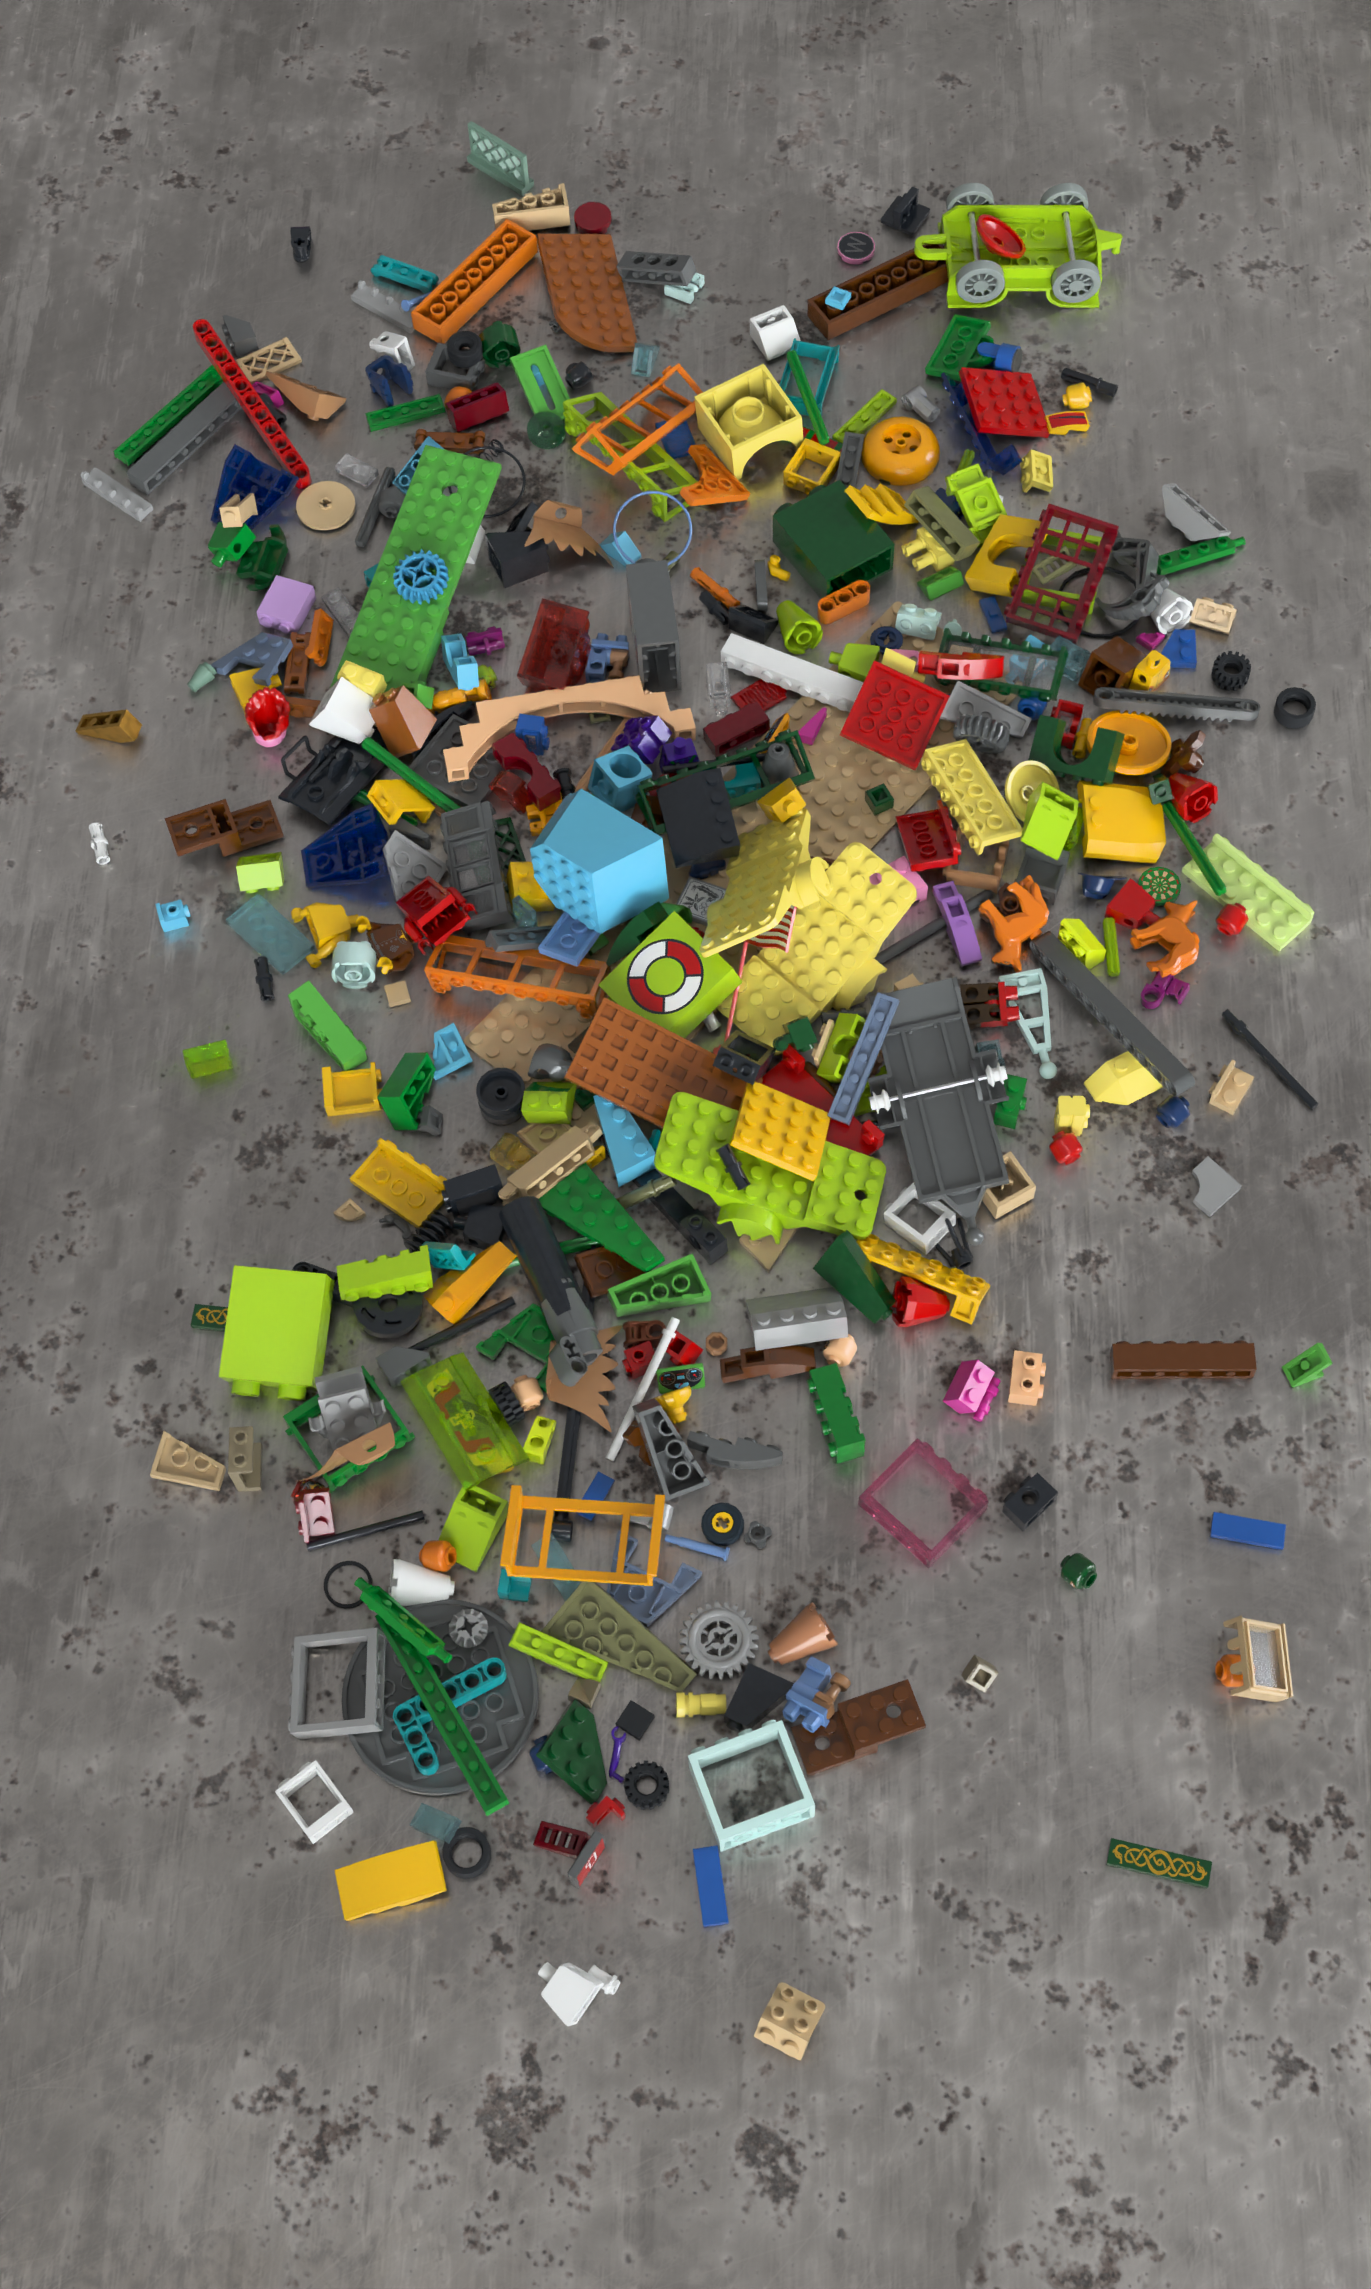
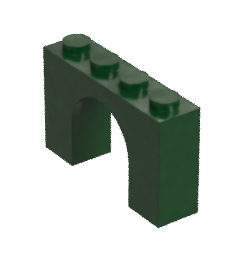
M1044 715L1039 716L1028 761L1033 760L1043 763L1058 777L1065 778V775L1068 774L1072 775V780L1084 781L1086 778L1092 780L1091 784L1104 786V783L1112 784L1125 734L1098 727L1093 748L1088 758L1079 764L1069 765L1061 754V741L1066 721Z

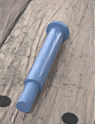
M431 292L410 300H402V309L406 312L409 311L410 308L419 305Z
M668 1534L665 1536L666 1542L721 1557L723 1561L728 1559L730 1547L725 1549L684 1537L679 1538Z

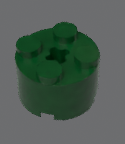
M495 321L479 334L484 361L492 368H499V365L503 364L506 367L511 366L510 357L520 354L521 348L516 330L508 324Z

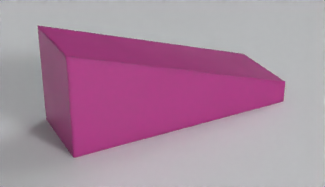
M258 381L252 384L258 395L267 394L275 407L279 408L284 404L279 390Z
M823 707L798 731L802 743L813 745L827 716V708Z

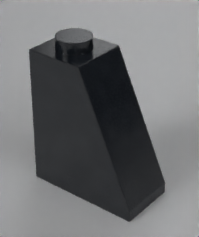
M749 1663L724 1714L726 1726L736 1732L753 1728L786 1700V1694L789 1689L791 1690L794 1683Z

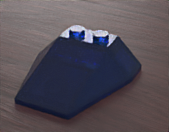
M234 444L224 462L211 521L215 524L222 522L219 508L235 494H239L241 502L247 495L254 493L258 515H252L244 522L252 531L290 495L299 478L283 469L281 471L256 459L251 452Z
M373 803L354 810L301 850L305 881L308 888L367 884L387 876L389 872L383 847L388 841V834Z

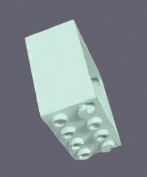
M776 1720L767 1721L761 1725L762 1728L754 1731L752 1728L743 1730L738 1733V1737L730 1740L728 1737L721 1738L715 1742L714 1746L705 1748V1746L697 1747L688 1755L689 1769L720 1852L815 1816V1803L782 1720L778 1722ZM778 1739L801 1800L723 1829L701 1768Z

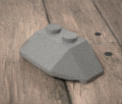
M1175 483L1163 485L1165 516L1171 521L1172 526L1185 533L1187 539L1198 541L1228 536L1231 533Z

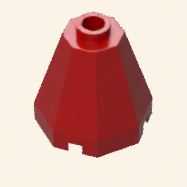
M1175 773L1168 778L1173 797L1171 802L1184 820L1196 823L1210 814L1212 809L1209 807L1212 803L1215 805L1218 801L1216 785L1212 782L1181 773Z
M901 1276L899 1278L901 1281L895 1283L892 1296L896 1302L892 1307L896 1308V1313H892V1319L898 1327H909L944 1317L946 1312H949L950 1300L947 1299L944 1292L912 1277Z

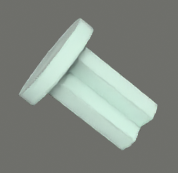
M953 619L952 622L948 621L944 627V630L949 628L952 635L961 636L962 627L957 623L956 619Z

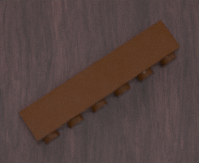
M1119 1341L1116 1344H1112L1110 1350L1111 1379L1253 1378L1257 1370L1254 1343H1247L1246 1341H1236L1234 1343H1224L1222 1341H1212L1210 1343H1200L1199 1341L1153 1343L1151 1341H1143L1139 1344Z

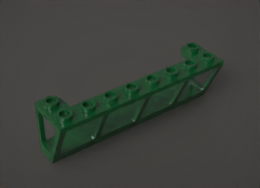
M790 729L778 733V736L774 737L775 740L768 743L767 740L756 743L755 748L748 750L747 747L736 750L735 755L728 756V754L718 756L716 761L710 764L708 761L701 762L696 765L697 768L690 771L688 768L681 769L676 772L677 775L670 778L669 775H664L657 778L656 781H652V778L639 782L640 784L637 785L633 795L649 829L659 836L667 833L664 823L656 824L645 793L697 772L716 769L746 757L751 758L764 787L735 798H731L726 789L731 810L756 802L785 781L770 784L756 756L757 753L768 750L773 743L782 742L789 747L801 772L800 775L791 778L796 787L813 781L815 777L798 730L793 732ZM794 738H795V741H796V743H797V746H798L799 752H800V754H801L802 760H801V758H800V756H799V754H798V752H797V750H796V748H795V746H794V744H793V739H794Z

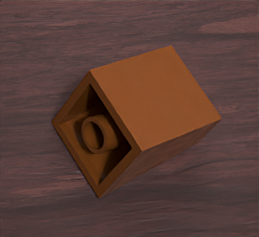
M404 685L391 688L385 693H378L372 700L373 704L369 712L389 752L398 758L420 750L437 718Z

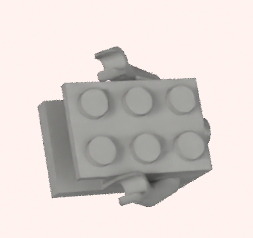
M361 1366L315 1377V1384L319 1394L318 1403L322 1415L313 1419L311 1417L308 1418L311 1431H317L323 1438H329L333 1452L335 1449L377 1429V1426L382 1423L386 1413L384 1400L382 1399L380 1402L375 1403L371 1402Z

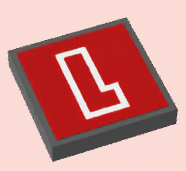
M598 1831L593 1832L567 1872L571 1885L577 1889L580 1888L606 1847L604 1835Z

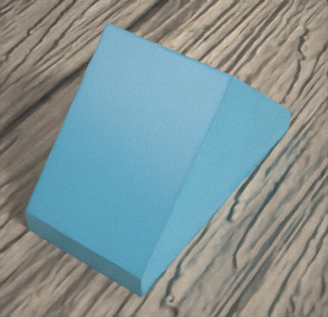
M626 531L616 532L620 548L630 559L636 562L641 557L640 551ZM613 533L599 544L607 555L626 567L627 564H632L619 552Z

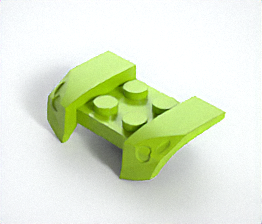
M979 463L945 476V482L947 484L946 495H955L969 530L980 541L977 548H981L1000 514L1007 515L991 477H984Z

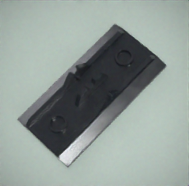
M373 725L374 732L370 738L389 752L378 728ZM335 735L281 792L278 799L292 803L330 825L383 768L384 764L362 748V742L357 744ZM331 754H335L337 760H336V759H334V760L332 759V760L313 778V782H309V776H310Z

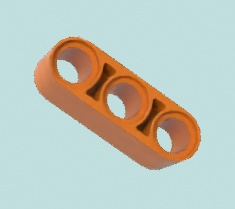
M858 580L820 599L817 611L818 621L828 625L868 605L870 601V584L865 580Z

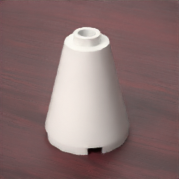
M1166 588L1161 595L1160 605H1157L1155 610L1151 612V617L1157 629L1161 633L1168 635L1167 632H1173L1174 629L1185 627L1190 621L1191 616L1189 614L1191 610L1193 611V606L1188 599Z
M400 1559L392 1560L388 1594L400 1605L410 1606L447 1600L449 1595L453 1596L455 1581H450L449 1575Z

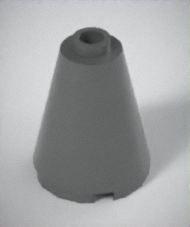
M782 742L771 744L761 765L769 783L775 784L799 775L789 747ZM760 778L761 788H763L764 785H763L762 780H761V778Z

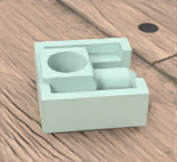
M696 272L688 286L665 285L664 293L667 296L691 304L694 300V293L698 291L697 285L701 289L705 284L704 275Z

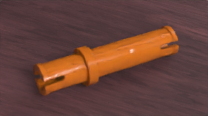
M699 567L692 570L690 577L712 594L717 601H721L728 609L740 605V601L734 598L727 588L721 587Z

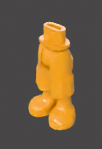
M480 679L479 687H473L472 690L465 691L455 687L449 690L438 691L433 696L432 709L428 710L435 714V711L441 713L454 705L470 700L472 702L492 700L489 686L485 679Z

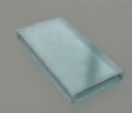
M259 893L226 919L227 924L263 957H267L268 962L282 975L315 949L314 944Z

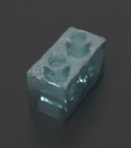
M1058 636L1050 647L1054 651H1060L1061 646H1066L1069 655L1066 660L1063 676L1078 683L1091 653L1075 645L1072 641ZM1047 660V666L1055 670L1057 661Z

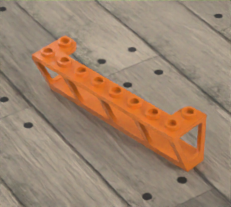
M679 363L673 368L670 365L662 372L664 375L662 378L659 376L651 383L653 386L648 384L641 390L642 394L637 392L630 399L631 402L626 400L619 407L620 410L616 408L608 415L610 418L605 416L597 424L595 421L592 422L585 429L587 433L583 432L576 438L577 444L572 450L614 476L696 413L695 400L691 402L665 386V382L676 371L680 373L697 395L703 393V391ZM660 390L685 405L686 408L676 416L671 417L644 400L655 391ZM636 405H641L667 422L655 432L649 433L623 417V415ZM615 421H619L644 436L645 439L629 450L601 432ZM596 437L613 457L614 461L607 465L582 450L581 446ZM611 446L617 449L618 451L622 452L624 455L620 458L617 455V453L611 448Z
M450 935L444 943L435 946L424 969L432 989L439 993L450 991L452 985L455 987L467 986L477 991L490 990L499 995L507 993L518 998H535V1000L540 1002L552 1001L562 1006H568V1004L575 1005L580 1016L586 1019L594 1017L602 999L606 995L601 989L597 1004L596 995L600 988L598 984L612 972L611 967H608L604 961L583 958L576 967L540 954L539 950L495 952L493 947H486L485 941ZM442 949L437 968H433V965ZM447 952L473 956L464 973L442 969ZM480 957L515 963L507 980L472 975ZM521 965L557 970L548 988L514 982ZM564 972L597 977L588 995L558 990L556 988Z

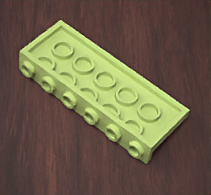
M1218 833L1213 836L1212 842L1203 851L1224 882L1227 892L1217 896L1194 859L1189 861L1182 869V873L1221 905L1239 903L1244 906L1249 918L1246 925L1278 951L1283 949L1312 921L1314 911L1307 903H1303L1291 890L1283 887L1275 877L1267 874L1259 864L1252 862L1243 851L1236 849L1230 844L1228 839L1220 836Z

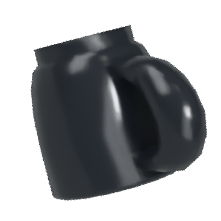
M580 361L579 363H572L567 367L566 377L564 378L570 388L575 390L586 385L594 377L587 365Z

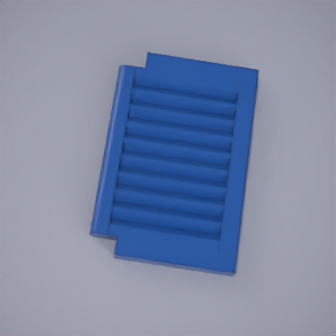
M667 421L655 423L656 429H659ZM684 421L661 439L665 452L673 459L690 455L687 452L690 445H696L687 421Z

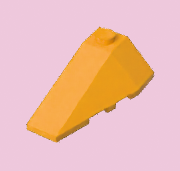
M499 1241L477 1254L466 1269H453L434 1282L433 1288H429L423 1297L444 1318L455 1325L461 1321L517 1256Z

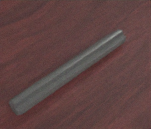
M387 466L384 469L355 538L358 547L366 546L380 512V494L385 489L390 488L396 474L393 467Z

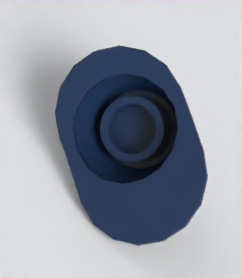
M1078 873L1082 875L1083 895L1094 899L1106 897L1110 893L1115 880L1127 879L1124 876H1093Z

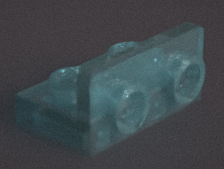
M519 895L512 899V911L515 916L514 923L516 927H538L536 911Z

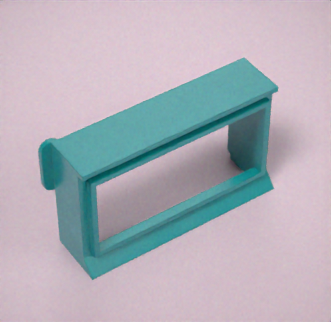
M794 338L790 351L795 350L799 356L815 358L826 362L815 395V401L822 416V404L835 363L839 362L840 345L830 347L796 341V338ZM788 360L779 385L784 393L792 373ZM787 395L799 414L809 416L802 397Z

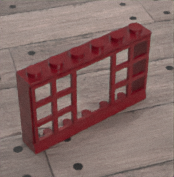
M1048 504L1047 509H1043L1039 521L1042 523L1039 529L1035 528L1032 540H1035L1034 544L1027 549L1025 559L1028 560L1026 565H1022L1018 574L1020 578L1019 584H1014L1011 592L1013 600L1011 604L1007 603L1004 615H1006V623H1011L1076 646L1116 540L1119 526ZM1052 516L1067 521L1062 534L1048 529ZM1071 522L1085 527L1080 540L1066 535ZM1089 528L1103 532L1099 546L1085 541ZM1046 534L1060 538L1056 551L1041 547ZM1064 540L1079 544L1074 558L1060 553ZM1082 546L1097 550L1093 563L1078 559ZM1039 552L1090 568L1078 601L1027 584ZM1025 589L1039 593L1035 607L1020 602ZM1043 595L1058 600L1053 613L1039 608ZM1062 601L1076 606L1072 619L1057 614ZM1018 607L1033 611L1030 620L1016 615ZM1037 613L1051 617L1048 626L1034 621ZM1055 619L1069 623L1067 632L1052 627Z

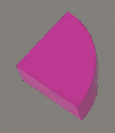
M1159 632L1141 633L1136 637V642L1151 652L1164 641L1165 635Z

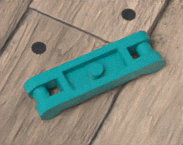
M384 255L379 256L377 264H374L370 270L376 277L383 276L421 290L424 294L433 290L432 286L436 285L439 281L438 276L432 272Z

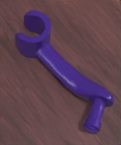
M614 1727L611 1731L614 1747L609 1767V1777L613 1776L620 1783H623L624 1777L617 1774L616 1770L619 1764L621 1745L625 1742L627 1734L625 1732L622 1737H615L619 1727Z

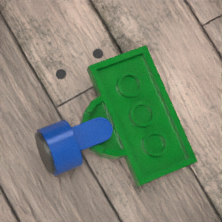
M954 314L925 367V372L928 375L961 381L959 371L962 367L980 368L989 365L995 368V370L1014 373L1020 369L1023 355L1020 346L1006 343L1001 345L994 344L993 338L987 335L991 328L990 321Z

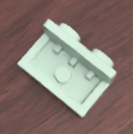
M902 604L897 613L895 628L901 634L934 640L942 613L937 612L933 608L922 609L917 608L914 604Z

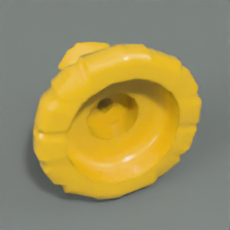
M686 1386L655 1397L672 1423L675 1424L686 1420L687 1413L684 1412L683 1405L691 1396V1388Z

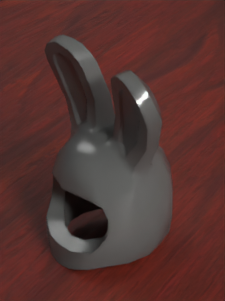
M549 1043L538 1046L532 1057L528 1076L534 1079H551L552 1082H563L566 1080L564 1076L572 1062V1057L562 1047Z

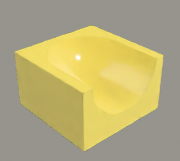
M764 363L694 396L699 430L721 462L738 480L742 478L744 466L750 457L765 445L775 441L786 440L790 441L797 451L803 442L802 416Z

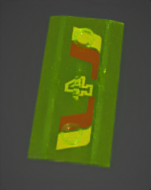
M464 1353L452 1355L401 1381L402 1387L465 1491L512 1466L529 1461L526 1452Z

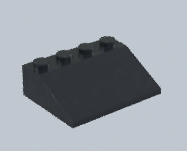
M720 768L700 771L656 789L675 868L739 856L740 842Z

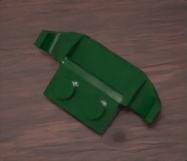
M279 524L270 525L271 537H265L264 541H254L242 556L236 574L240 579L252 577L255 579L254 584L247 585V589L250 591L267 588L274 581L276 575L279 576L289 549Z

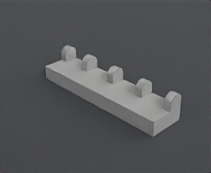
M359 280L358 289L351 295L352 301L410 334L415 330L413 329L411 310L404 311L401 304L395 302L392 296L388 295L386 297L379 293L378 288H370L366 285L365 281Z
M95 467L89 473L87 471L81 473V479L85 486L139 522L154 510L152 504Z

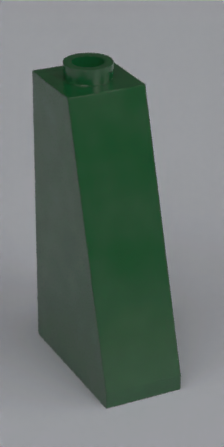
M846 1230L835 1239L813 1269L874 1324L881 1319L885 1321L893 1313L891 1307L895 1304L896 1300L856 1240Z

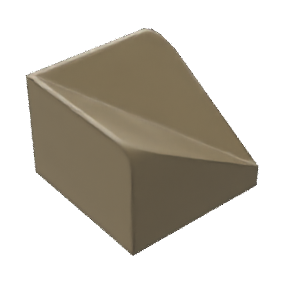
M974 1654L963 1670L962 1677L968 1684L986 1692L999 1672L993 1664Z
M578 1677L569 1691L568 1700L573 1701L577 1699L584 1707L591 1709L601 1688L600 1682Z

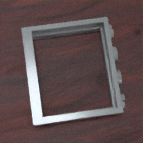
M368 1628L294 1637V1645L291 1648L293 1669L290 1672L292 1693L289 1695L291 1717L288 1719V1728L292 1735L298 1739H310L383 1731L386 1636L380 1629ZM367 1642L365 1718L305 1724L308 1648Z

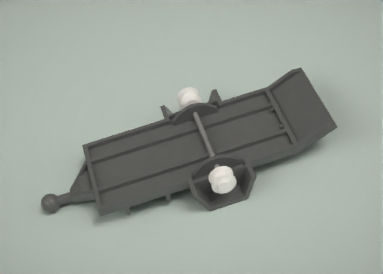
M957 977L884 993L899 999L900 1002L881 1046L887 1074L868 1078L872 1096L869 1097L871 1109L875 1110L880 1130L900 1126L919 1204L940 1199L944 1200L966 1220L968 1227L966 1241L973 1246L980 1245L984 1240V1234L981 1229L977 1228L975 1217L986 1189L1009 1184L1005 1162L990 1109L991 1104L1009 1100L1004 1087V1080L1007 1079L1005 1066L1000 1067L996 1048L978 1053L975 1052ZM876 996L869 997L871 1007Z

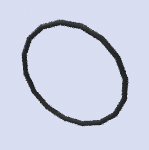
M1105 566L1104 570L1122 575L1136 589V581L1125 572ZM1087 567L1075 571L1063 581L1059 591H1063L1066 583L1076 575L1090 571V568ZM1060 607L1058 610L1060 615L1066 617ZM1139 619L1134 620L1124 629L1110 634H1093L1084 630L1081 631V634L1094 638H1110L1125 633Z

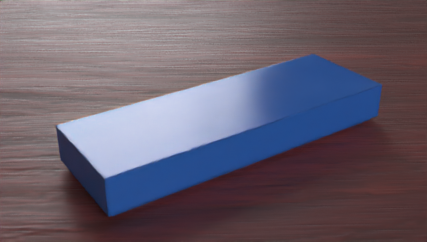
M1213 1512L1210 1537L1283 1550L1286 1524Z
M718 1845L693 1849L703 1927L729 1924Z

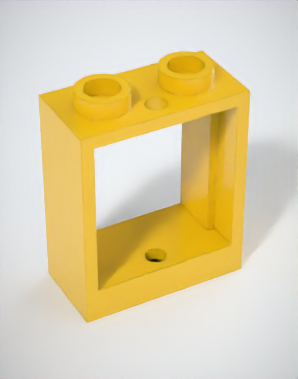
M805 438L783 471V484L807 495L819 485L827 486L839 467L841 452ZM805 459L827 467L818 482L796 474Z

